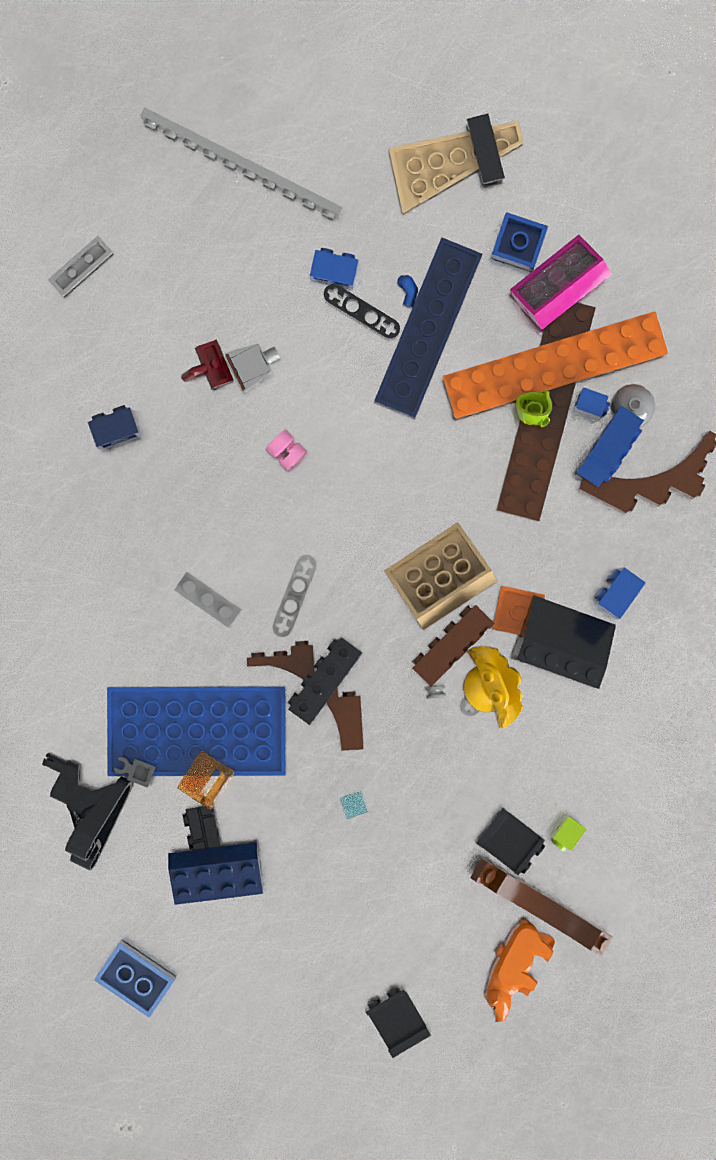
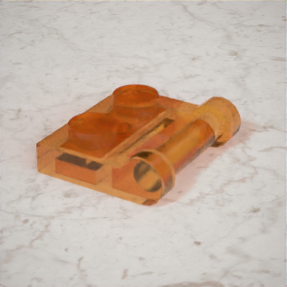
M201 750L177 786V789L211 810L214 805V799L228 778H232L235 772ZM217 769L221 774L206 797L200 795V792Z

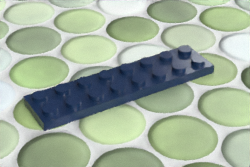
M441 237L374 402L412 418L416 417L476 272L482 253Z

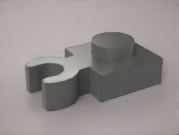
M125 757L118 758V760L125 763L124 769L115 767L114 771L116 773H129L127 780L147 788L149 787L156 766L135 759L134 763L131 764Z

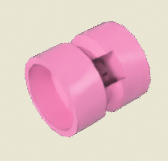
M286 429L265 449L273 458H279L278 463L286 471L290 470L307 453V450L300 443H294V437Z

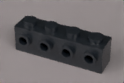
M342 637L339 640L333 639L327 648L330 653L326 658L320 657L314 665L317 669L313 676L308 674L301 683V686L304 688L298 695L295 692L287 702L291 705L288 710L308 725L313 722L363 653Z

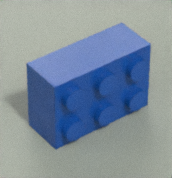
M621 406L607 424L576 473L597 487L603 481L608 482L622 464L623 458L626 457L632 448L634 441L637 440L643 431L639 427L644 420Z

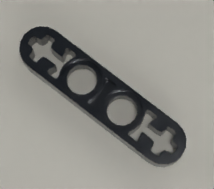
M330 284L325 288L324 299L328 304L386 339H394L399 335L400 325L395 319L337 284ZM337 289V294L342 298L344 294L348 295L344 299L342 307L338 305L340 303L339 299H329V290ZM349 300H355L358 302L359 308L355 312H350L346 308V303ZM369 311L375 312L378 316L377 321L373 324L367 323L365 320V315ZM381 317L386 319L383 321L384 324L390 326L392 323L395 325V333L386 334V328L380 326V330L375 328L379 325Z

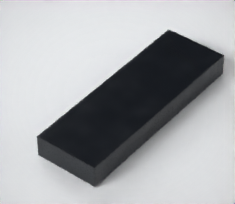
M489 114L468 118L467 124L483 184L505 179Z

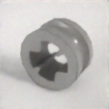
M445 685L425 687V690L428 691L426 699L446 696V693L443 692Z
M465 697L461 702L462 712L468 716L476 715L479 710L475 709L474 712H470V710L467 712L465 710L467 706V699Z

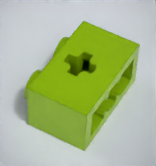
M564 814L550 834L553 838L552 843L563 851L566 848L572 851L587 829L567 814Z

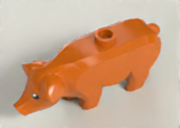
M523 919L520 924L515 925L505 943H501L495 952V955L498 957L490 971L487 989L484 994L487 1003L495 1012V1022L506 1020L511 1007V995L513 993L522 992L528 996L530 991H534L538 981L528 974L534 961V955L543 957L548 962L554 952L552 950L555 943L554 938L548 934L539 933L535 926L527 919Z

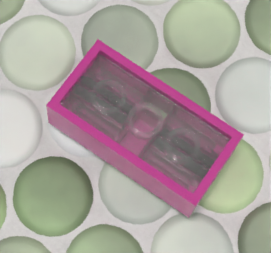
M577 235L513 286L510 292L517 304L541 329H544L609 277L611 272L604 259L580 235Z

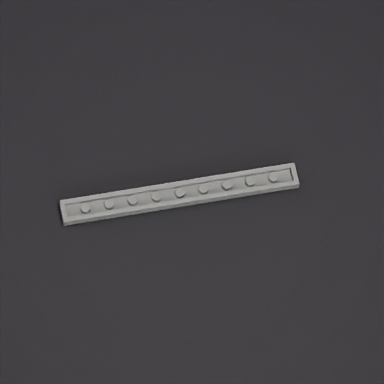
M144 107L140 116L144 120L143 124L152 129H155L157 126L164 130L163 134L172 139H175L176 136L184 140V145L192 149L198 147L204 150V155L215 159V157L222 159V163L229 168L234 169L236 166L242 169V174L254 179L256 176L262 179V184L271 189H274L275 186L282 189V194L291 199H294L295 196L303 200V205L311 209L315 206L322 210L321 213L331 219L334 216L340 218L343 207Z

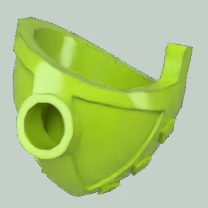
M545 390L544 393L528 392L517 397V412L523 423L540 425L541 427L549 424L550 418L548 416L552 410V401L548 390Z

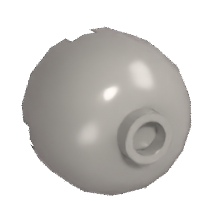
M638 384L625 385L617 390L610 406L613 416L623 406L644 421L640 427L650 421L655 411L653 395L647 388Z

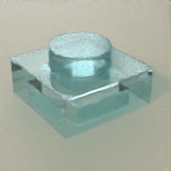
M361 791L340 798L346 819L368 812Z

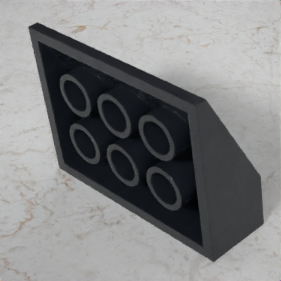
M533 595L511 658L599 689L607 668L616 625Z

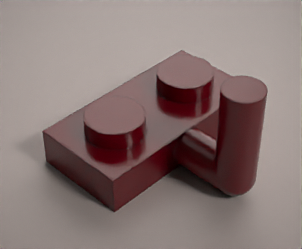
M217 339L197 346L195 350L201 364L188 369L181 375L183 381H188L194 376L205 372L211 389L233 381Z

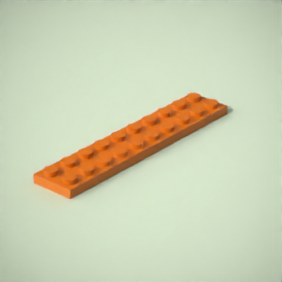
M656 311L447 374L442 376L454 417L458 419L516 401L517 397L524 393H543L545 390L549 391L668 354V350Z

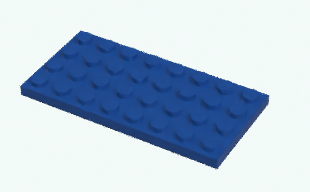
M285 686L107 687V776L129 775L126 772L118 774L114 771L115 767L119 769H124L125 763L118 760L119 757L127 758L131 764L134 763L135 759L156 766L153 776H286Z

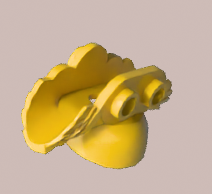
M486 646L473 647L467 653L471 656L476 667L468 673L464 682L466 699L476 710L485 713L497 711L499 727L505 728L516 720L523 709L521 704L522 692L518 688L521 683V675L515 668L509 667L508 660L505 656L501 655L497 648Z

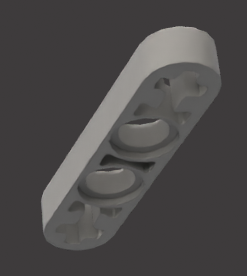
M303 555L298 559L273 622V631L280 637H285L291 633L315 573L316 560L310 555ZM310 559V564L313 565V568H308L305 574L310 575L309 579L307 580L303 576H296L297 571L302 573L303 566L300 565L301 561ZM296 579H301L305 583V588L301 592H296L292 588V583ZM294 600L297 603L296 611L288 613L284 609L285 602ZM281 612L287 616L294 617L292 621L287 620L286 626L289 627V630L283 631V633H279V628L276 627V624L282 623L284 617H280Z

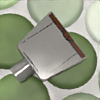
M259 344L250 345L224 354L243 394L271 375L273 372L269 364L280 359L275 346L262 352Z

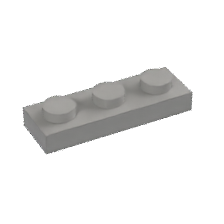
M96 236L48 280L64 297L111 256L113 252L99 236Z
M188 572L185 573L174 589L228 628L241 611L240 608Z

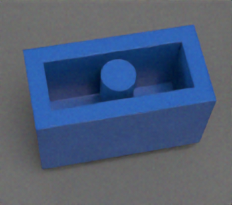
M321 248L320 251L315 250L310 279L353 288L359 259H355V255L350 253H342V256L333 254L334 251L327 248Z
M583 387L579 392L573 412L599 420L602 416L607 415L611 404L607 402L609 396Z

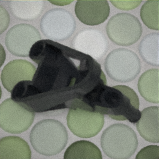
M48 752L46 754L47 759L44 758L42 765L60 773L52 787L50 797L67 805L74 825V830L66 844L65 851L71 854V862L91 871L98 861L129 796L132 782L121 776L115 784H109L91 792L80 787V764L72 760L66 762Z

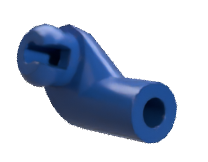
M401 275L397 283L406 292L403 305L413 308L418 287L411 276Z

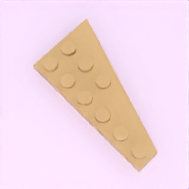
M519 121L492 126L499 157L523 144ZM469 131L389 148L402 214L479 170Z

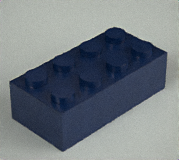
M257 842L168 853V871L174 905L263 894Z

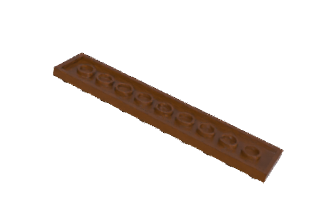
M576 302L544 328L540 346L590 331L596 307ZM576 382L549 390L552 410L548 416L550 418L548 425L545 427L529 425L520 420L496 511L540 521Z

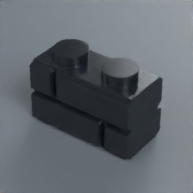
M213 803L186 808V813L182 814L184 826H189L191 835L187 836L189 849L199 850L221 847Z

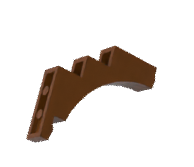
M483 859L480 860L470 878L528 911L590 951L602 956L604 951L608 949L613 938L611 935L576 912L559 904L546 894L534 889L516 876Z

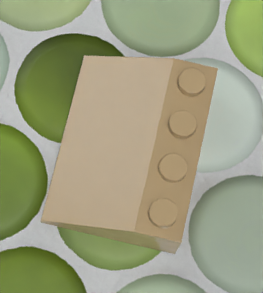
M458 522L384 570L423 630L497 582L492 570Z

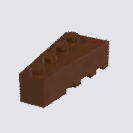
M469 605L466 606L459 614L462 618L456 624L452 621L444 629L446 634L441 639L436 637L428 645L430 650L425 655L421 652L412 661L415 664L412 669L430 687L468 651L471 645H474L483 636L488 628L490 629L495 624L477 605H474L472 608Z

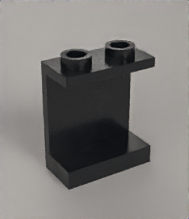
M502 806L475 840L477 845L484 848L516 875H519L521 872L525 874L532 864L529 862L534 855L539 856L545 848L543 844L545 840Z
M398 986L389 990L386 993L387 997L382 1000L376 998L367 1004L368 1008L365 1009L367 1016L369 1015L388 1047L392 1058L431 1036V1032L405 988L399 989Z

